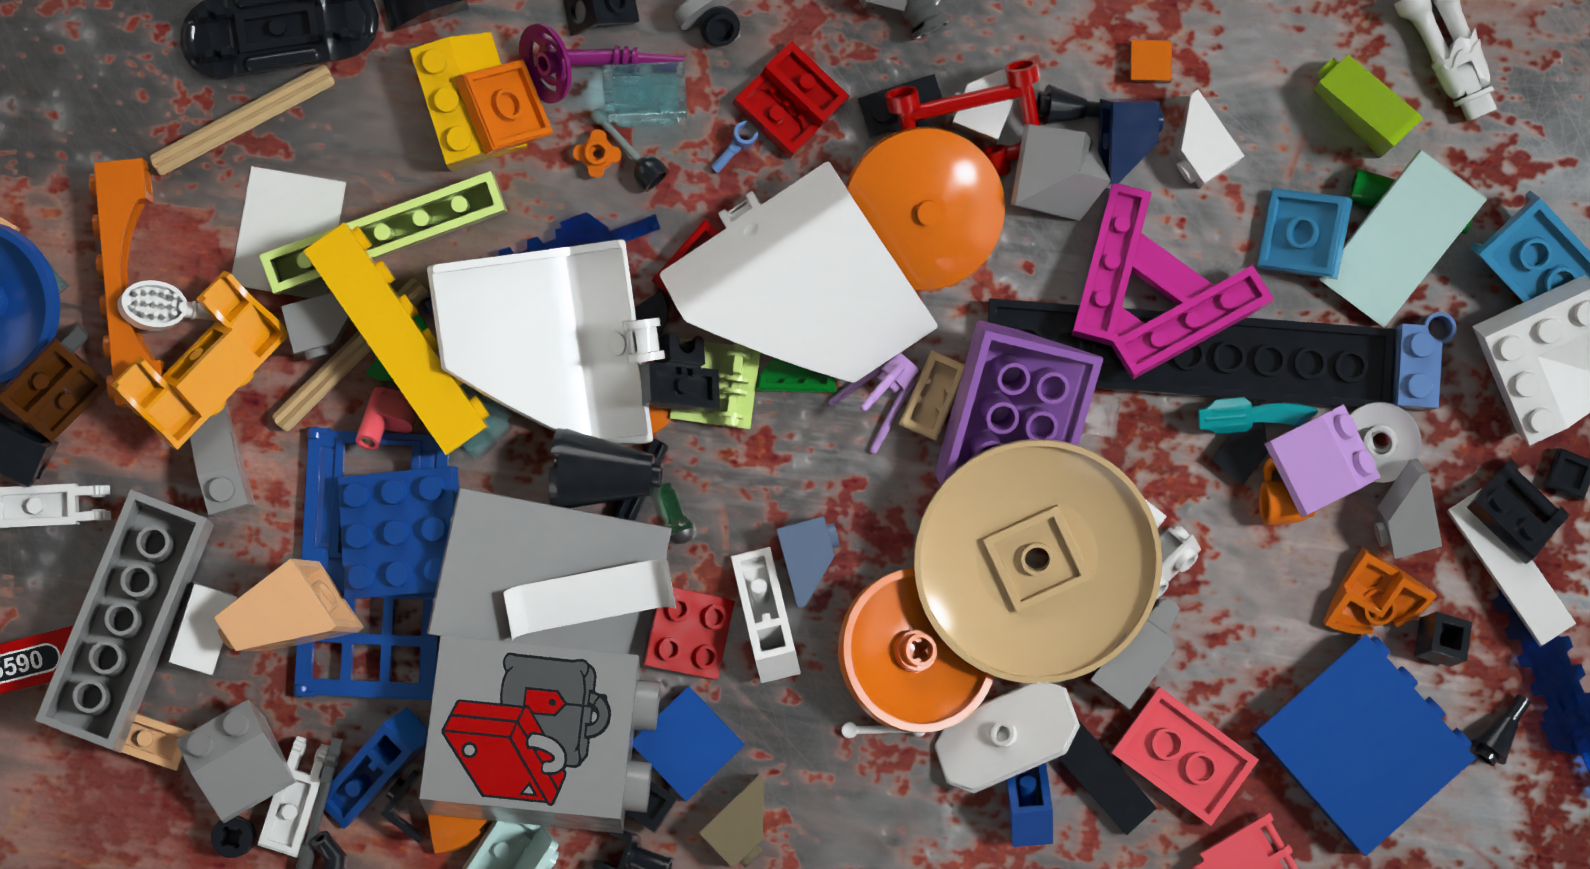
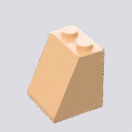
M292 558L213 617L220 627L218 634L226 646L230 649H235V651L268 652L357 633L364 628L320 561Z

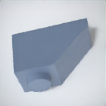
M824 516L777 529L797 608L806 607L835 556L833 548L840 546L835 524L826 525Z

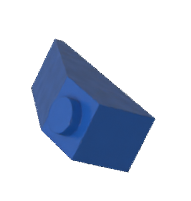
M408 707L385 721L331 782L324 809L343 829L347 828L426 748L428 728Z

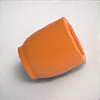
M1270 457L1263 467L1265 481L1262 482L1259 491V510L1263 523L1265 525L1293 524L1305 521L1308 517H1314L1315 511L1301 518L1283 480H1272V474L1278 472Z

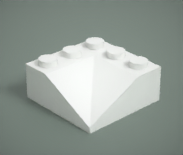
M1588 276L1578 277L1472 326L1517 433L1529 445L1569 428L1590 413V278Z

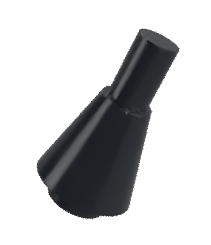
M1049 84L1044 92H1039L1037 95L1038 116H1041L1044 125L1084 119L1085 117L1099 118L1100 102L1087 101L1086 98Z
M1517 694L1505 713L1498 716L1471 740L1475 748L1473 753L1479 760L1490 766H1495L1496 763L1506 764L1518 728V722L1531 704L1526 697Z

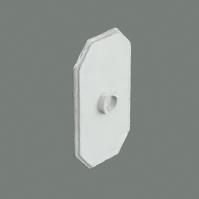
M1038 681L1036 684L1027 683L980 704L976 710L961 722L942 729L934 747L946 782L966 791L977 793L1065 755L1080 724L1067 689L1050 682L1042 683Z

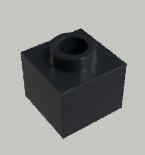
M1437 611L1420 617L1415 657L1449 667L1466 662L1472 622Z

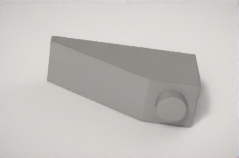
M226 403L225 407L218 414L209 417L190 436L197 477L208 515L214 517L256 506Z

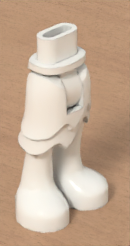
M1401 0L1395 3L1394 7L1399 16L1410 20L1416 27L1433 61L1431 68L1434 70L1445 93L1454 99V107L1461 106L1467 122L1496 110V105L1490 92L1494 91L1493 86L1486 87L1490 84V73L1481 49V41L1477 37L1476 28L1470 31L1462 12L1460 0H1432L1453 40L1449 48L1434 18L1431 0Z

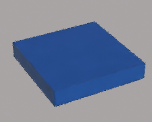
M690 686L658 715L656 731L642 730L633 739V747L648 763H652V767L685 801H688L745 746L741 739Z

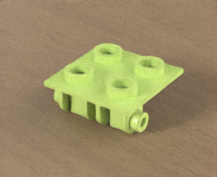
M681 338L680 344L691 340ZM704 341L705 365L701 366V368L718 370L720 409L708 413L671 408L670 419L750 429L761 352L740 344L727 345Z

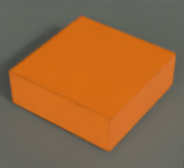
M1131 40L1129 82L1170 83L1172 41Z

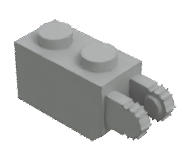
M1162 598L1161 601L1158 600L1144 626L1132 642L1115 658L1092 671V674L1087 679L1126 709L1130 710L1174 652L1173 639L1166 633L1174 624L1175 618H1178V614H1180V608L1175 602L1176 600L1173 601L1167 598ZM1127 632L1124 634V636L1121 638V640L1118 642V644H1119L1122 640H1124V638L1126 637Z

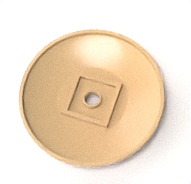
M1052 439L1017 440L995 446L972 457L958 467L938 488L925 510L918 529L914 552L915 580L920 601L933 628L941 639L966 662L990 675L1009 681L1036 684L1038 681L1042 683H1055L1077 678L1105 665L1121 653L1138 635L1153 609L1160 587L1162 575L1161 541L1155 519L1144 496L1131 479L1111 461L1087 448L1065 441ZM1033 548H1042L1049 554V560L1042 568H1032L1025 562L1027 552ZM1127 632L1126 637L1118 644V642L1121 640V638H1122V637L1124 636V634Z

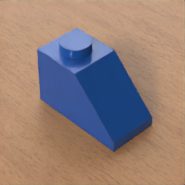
M1044 763L1005 780L1012 847L1053 844V807L1047 766Z

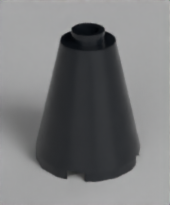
M557 428L551 448V454H555L553 467H549L550 505L566 508L582 507L652 496L654 488H661L663 465L656 463L654 454L568 428Z

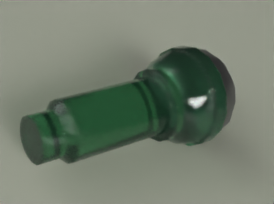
M671 483L661 485L660 496L669 519L668 527L672 528L670 539L674 543L685 544L694 537L695 525L684 515L676 490L672 488Z

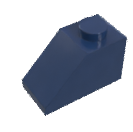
M1146 98L1100 99L1098 153L1110 177V184H1119L1158 143V135L1162 131L1164 124L1163 112L1159 108L1160 102Z

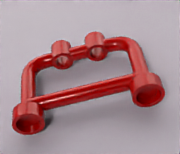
M1034 59L1013 61L1005 66L1007 84L920 103L916 87H897L885 94L888 111L898 115L900 130L916 127L915 121L1019 98L1023 125L1040 126L1033 83L1040 79L1038 64ZM1021 141L1009 146L1003 144L991 145L982 151L993 164L998 176L1005 175L1011 171L1010 162L1018 160Z

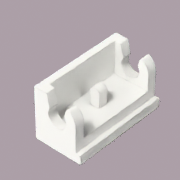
M193 582L168 661L213 675L223 644L218 634L220 627L213 617L237 600L238 597Z

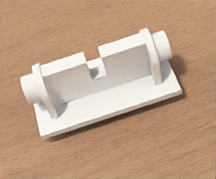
M1179 524L1174 529L1169 527L1160 537L1162 575L1156 599L1163 595L1169 586L1168 582L1179 571H1187L1196 562L1198 553L1201 551L1196 538L1193 535L1190 536Z

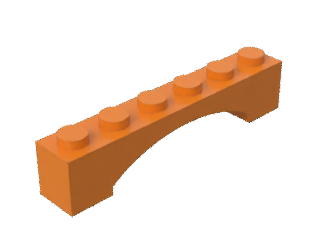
M143 158L94 163L95 174L89 175L90 194L92 198H97L98 214H93L92 218L95 238H100L102 252V254L96 255V269L99 279L104 278L105 294L100 295L99 299L102 318L108 320L109 335L103 336V349L106 359H111L112 375H108L106 381L109 399L115 400V406L121 408L129 407L110 385L138 357L145 359L161 377L168 371V363L155 359L144 342L139 328L129 324L120 315L117 306L119 297L129 287V253L136 224L145 205L154 204L150 163Z

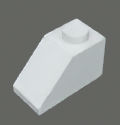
M1005 68L967 84L964 93L1007 84ZM1014 99L949 113L947 115L954 117L951 128L996 145Z
M1196 90L1186 101L1177 157L1181 162L1177 164V167L1189 184L1195 181L1200 189L1237 164L1244 157V154L1200 91Z

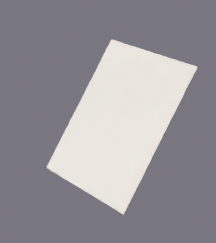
M251 166L232 275L243 287L272 292L259 255L339 226L346 182ZM322 279L283 294L313 298L327 294L328 286Z

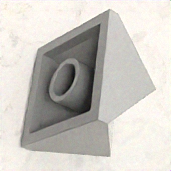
M1024 124L1011 205L1080 221L1111 182L1093 140L1086 132Z

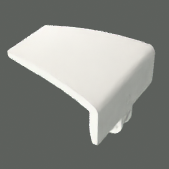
M828 161L763 204H761L754 192L750 191L745 195L746 200L729 211L724 209L718 213L726 229L660 273V277L674 304L686 322L771 357L852 383L857 382L938 327L936 321Z
M623 239L428 266L427 272L442 370L490 399L556 432L557 428H568L621 445L644 444L653 441L649 406L642 405L640 365L646 361L665 359L664 350H660L657 333V326H661L660 318L636 320L626 243Z

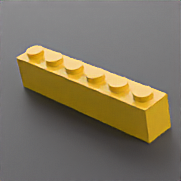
M344 222L303 251L444 454L449 455L488 428L489 425L484 419L490 416L477 395L471 399L461 387L462 381L441 369L440 355L437 352L439 350L437 337L429 327L422 331L414 317L419 314L418 310L406 294L399 297L390 283L396 280L382 259L375 263L367 249L372 245L360 227L357 225L351 229Z

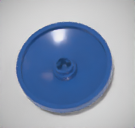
M0 224L1 383L12 380L55 337L60 318L59 290L56 278L47 259L26 236L3 224Z

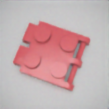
M1268 812L1199 852L1202 861L1192 866L1191 869H1284L1280 862L1281 859H1284L1289 869H1298L1290 855L1293 850L1289 844L1284 845L1271 823L1274 818ZM1262 827H1265L1278 850L1274 851L1261 830Z

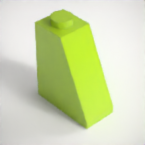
M1349 54L1341 62H1338L1333 57L1316 73L1321 80L1313 89L1379 158L1393 148L1423 119L1415 109Z

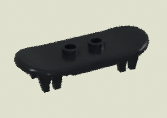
M204 0L192 8L184 19L180 31V46L183 56L189 65L200 74L212 78H225L343 60L362 53L375 40L379 29V14L373 0Z

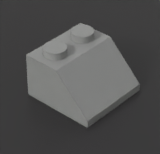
M248 699L176 740L192 776L223 823L296 782L266 717Z

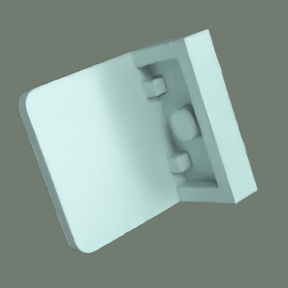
M493 821L462 869H551L559 855V852L556 851L559 844L543 825Z

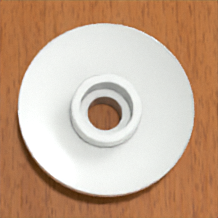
M1373 402L1357 408L1350 414L1356 423L1357 431L1367 451L1375 461L1376 469L1381 477L1373 482L1386 483L1395 481L1409 460L1419 458L1422 445L1420 430L1412 416L1404 409L1391 403ZM1378 433H1384L1388 436L1389 443L1386 446H1379L1376 444L1374 436Z

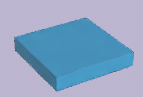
M1272 188L1257 268L1337 280L1353 200L1349 197Z

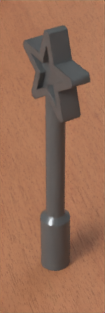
M333 737L329 751L325 755L317 799L306 840L301 845L295 869H312L316 854L312 840L318 834L331 782L335 777L337 764L342 754V739Z

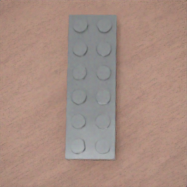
M130 489L35 721L121 753L214 524L203 516Z

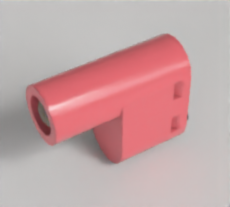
M375 387L372 389L355 441L361 448L376 450L379 447L384 429L404 434L410 433L413 429L417 413L401 391Z

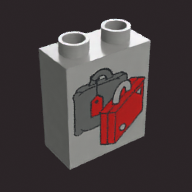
M441 635L419 796L426 814L623 834L625 811L647 813L652 763L631 761L634 730L656 731L661 682L640 680L639 655Z

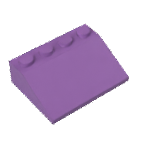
M977 320L934 472L940 485L969 459L1001 444L1027 439H1052L1079 445L1103 357L1018 329Z

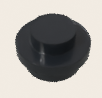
M716 6L703 14L699 29L707 43L721 47L730 44L736 39L740 31V22L733 10L724 6Z

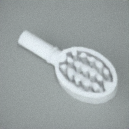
M147 280L134 283L121 294L117 303L120 315L129 324L148 331L167 330L174 327L182 318L214 321L200 303H196V301L188 302L179 289L161 281Z

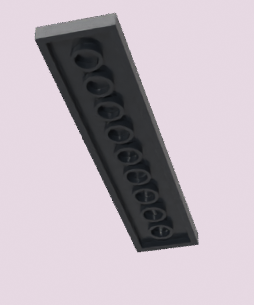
M989 298L987 322L1018 329L1103 357L1095 389L1211 398L1245 397L1251 401L1339 407L1344 404L1346 408H1359L1373 402L1390 403L1395 329L1245 318L1132 380L1112 346L1072 336L1080 305ZM1124 308L1144 323L1167 312Z

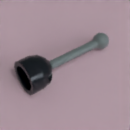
M603 109L593 110L591 113L592 122L601 125L636 163L634 177L637 183L645 192L656 187L667 176L669 169L661 160L654 156L641 157L606 119L607 115Z

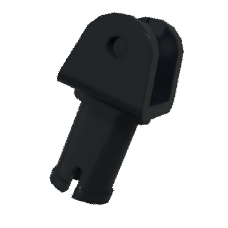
M623 829V834L605 832L627 841L619 865L617 866L595 859L593 864L595 869H672L674 859L642 848L640 835Z

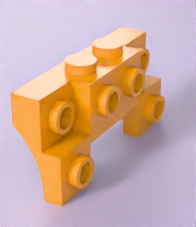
M223 271L196 298L215 323L162 377L145 359L138 357L110 385L136 415L141 416L168 446L177 450L209 417L218 414L225 407L226 400L237 388L243 387L250 382L254 376V371L289 336L288 330L282 323L262 306L231 273Z

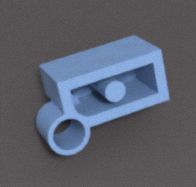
M1435 312L1421 321L1420 325L1401 324L1394 328L1391 404L1399 406L1404 410L1432 411L1439 408L1442 345L1451 341L1457 330L1453 317L1444 312ZM1432 319H1437L1444 323L1446 335L1443 340H1437L1430 335L1428 326Z

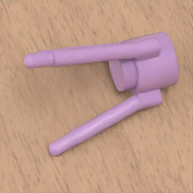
M901 353L857 382L849 383L828 401L830 405H835L878 373L880 374L877 376L880 384L861 405L860 408L863 412L867 411L887 389L892 393H896L900 389L869 451L871 454L877 453L906 397L916 386L912 379L919 373V370Z

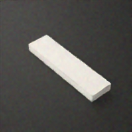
M1479 489L1448 509L1447 513L1537 644L1541 647L1574 626L1576 622L1533 560L1525 564L1467 508L1481 490Z

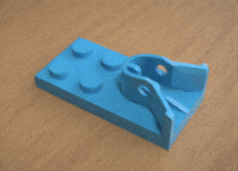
M1531 191L1525 194L1526 205L1484 244L1474 242L1470 246L1472 251L1485 261L1523 303L1583 275L1590 278V250L1549 206Z

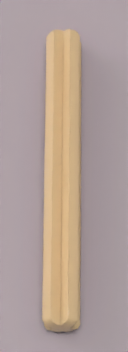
M320 65L155 152L150 156L151 164L159 175H164L334 85V78L326 65Z
M412 278L397 292V295L400 297L406 294L416 307L427 296L428 291L417 279ZM359 330L273 414V421L282 430L290 431L372 350Z

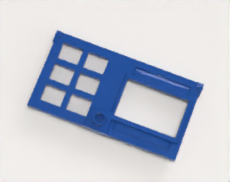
M308 427L301 560L320 561L342 596H344L342 553H339L341 528L338 477H343L345 444H357L355 439L358 432L332 431L330 428ZM383 433L379 445L412 447L411 470L449 466V455L444 454L432 435ZM435 593L379 597L384 599L382 634L352 633L315 641L342 644L340 679L314 678L315 642L297 645L293 696L302 698L304 696L317 697V695L432 701L440 636L428 634L427 630ZM357 599L346 600L356 615ZM396 599L423 600L421 636L394 635ZM354 644L381 645L379 681L352 679ZM393 646L420 647L418 683L392 682Z

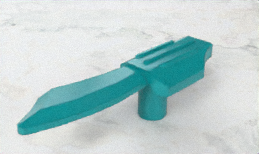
M1245 397L1214 399L1206 407L1197 409L1198 428L1210 430L1216 434L1247 432L1252 428L1253 423L1258 422L1301 426L1305 421L1318 413L1315 407L1292 403H1270L1252 407L1251 402Z

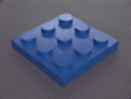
M448 466L338 477L345 600L436 593L451 524L450 518L453 514L459 487L458 467Z

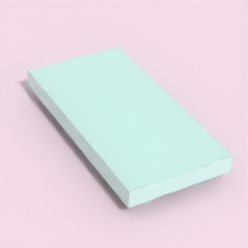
M1420 149L1345 243L1338 279L1319 277V280L1385 328L1486 202L1487 198Z

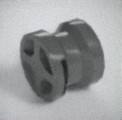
M914 0L906 5L905 11H901L904 19L909 20L913 27L911 34L914 40L927 37L951 22L948 15L941 12L938 6L940 0Z

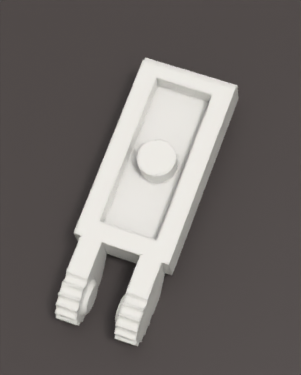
M73 483L32 485L31 487H0V529L80 525L79 522L111 520V511H106L105 509L79 512V496L105 497L110 495V485L78 486V484Z
M300 736L296 737L287 761L296 782L273 795L258 841L259 846L296 858L299 855L313 814L321 783L320 777L324 767V758L330 746L325 744L320 745L316 751L310 774L299 771L297 768L305 753L307 740Z

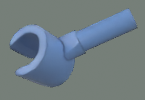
M742 121L736 125L732 136L733 141L711 166L717 173L741 149L747 150L754 146L758 137V131L750 140H743L738 134L746 126L747 121Z

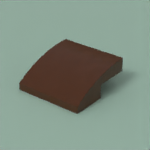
M54 337L0 390V401L26 424L29 422L49 441L53 442L107 388V380Z

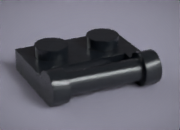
M1509 458L1497 469L1467 508L1513 553L1527 564L1537 556L1556 530L1568 519L1570 514L1562 506L1557 508L1518 471L1520 466L1512 458ZM1507 482L1546 520L1544 522L1540 521L1504 484Z

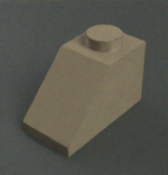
M758 774L699 831V834L732 868L739 862L746 867L763 851L758 844L763 840L764 779Z

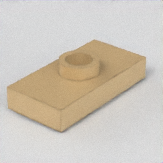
M931 350L899 426L936 441L957 394L965 364Z

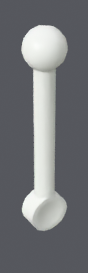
M847 722L842 727V734L846 738H853L857 734L910 733L895 730L885 725L857 726L853 722ZM913 733L918 737L925 735V733Z

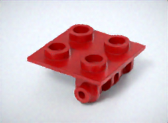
M672 587L676 609L672 607L655 608L643 665L718 680L735 601Z

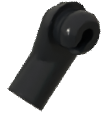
M322 831L317 834L312 840V845L325 860V869H347L348 857L330 833Z

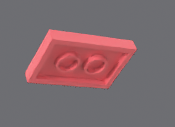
M1157 687L1110 752L1209 826H1212L1259 761V759L1161 687Z

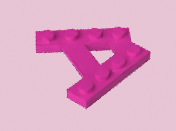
M1112 184L1072 336L1112 346L1133 380L1272 304L1274 298L1253 265L1214 286L1141 232L1152 192L1123 184ZM1131 272L1178 306L1147 323L1139 320L1122 307Z

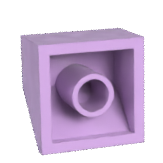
M1344 404L1265 443L1301 518L1381 478L1376 469L1375 461L1367 451L1357 431L1356 423L1349 415Z

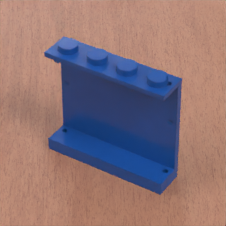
M1359 634L1355 638L1357 642L1269 720H1262L1251 732L1358 854L1367 856L1473 762L1476 757L1469 751L1473 745L1467 736L1457 727L1452 731L1442 720L1446 715L1443 709L1431 697L1424 700L1415 690L1418 682L1413 675L1403 666L1397 669L1387 658L1391 654L1388 647L1375 635L1369 638L1367 634Z

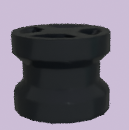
M236 816L226 823L220 820L214 826L211 833V843L214 850L226 858H236L248 853L254 847L257 840V831L254 824L242 816Z

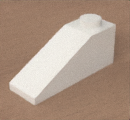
M767 547L731 556L761 683L801 674L771 548Z

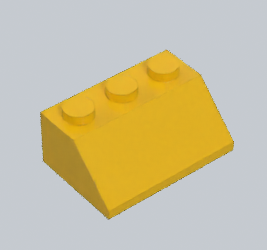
M491 32L446 37L410 49L444 160L451 172L528 147L527 144L485 155L455 82V79L462 74L502 65Z

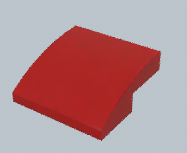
M791 41L735 97L732 104L791 159L850 96Z

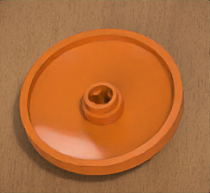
M913 127L894 132L882 138L860 157L846 183L847 190L914 290L924 291L944 288L971 275L992 253L1002 231L1005 216V198L996 169L988 157L976 145L964 137L945 129Z
M914 568L895 571L876 579L857 595L845 614L838 642L841 673L850 694L857 704L879 723L895 730L910 733L942 730L968 717L987 695L994 676L979 670L958 656L935 631L920 601Z

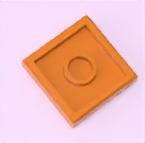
M524 59L462 74L455 79L485 155L545 139L554 134Z

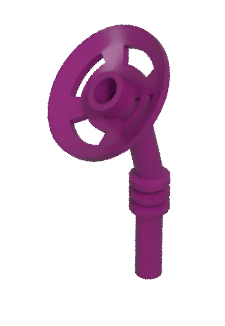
M536 23L526 27L519 41V60L524 59L540 100L549 104L560 102L567 96L572 79L571 66L612 65L614 70H618L622 66L624 71L631 67V71L635 72L637 68L684 71L685 56L639 52L638 47H634L630 51L628 46L621 50L620 46L617 45L614 49H566L559 35L551 27L543 23ZM534 42L540 46L536 55V66L533 60ZM543 79L551 86H556V91L549 89L541 80Z

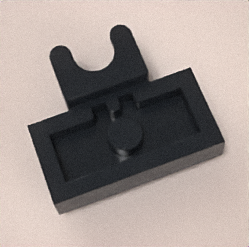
M674 332L658 337L660 350H664L665 359L653 360V362L649 361L640 365L642 405L708 413L719 410L718 370L701 368V366L705 365L703 338L696 336L693 340L679 345L678 336Z

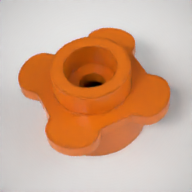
M600 129L592 131L590 138L583 145L578 144L573 149L574 158L585 164L588 168V174L593 178L602 177L604 170L608 169L612 163H618L622 157L620 148L612 146L607 140L606 133ZM594 151H601V156L595 157L593 155Z

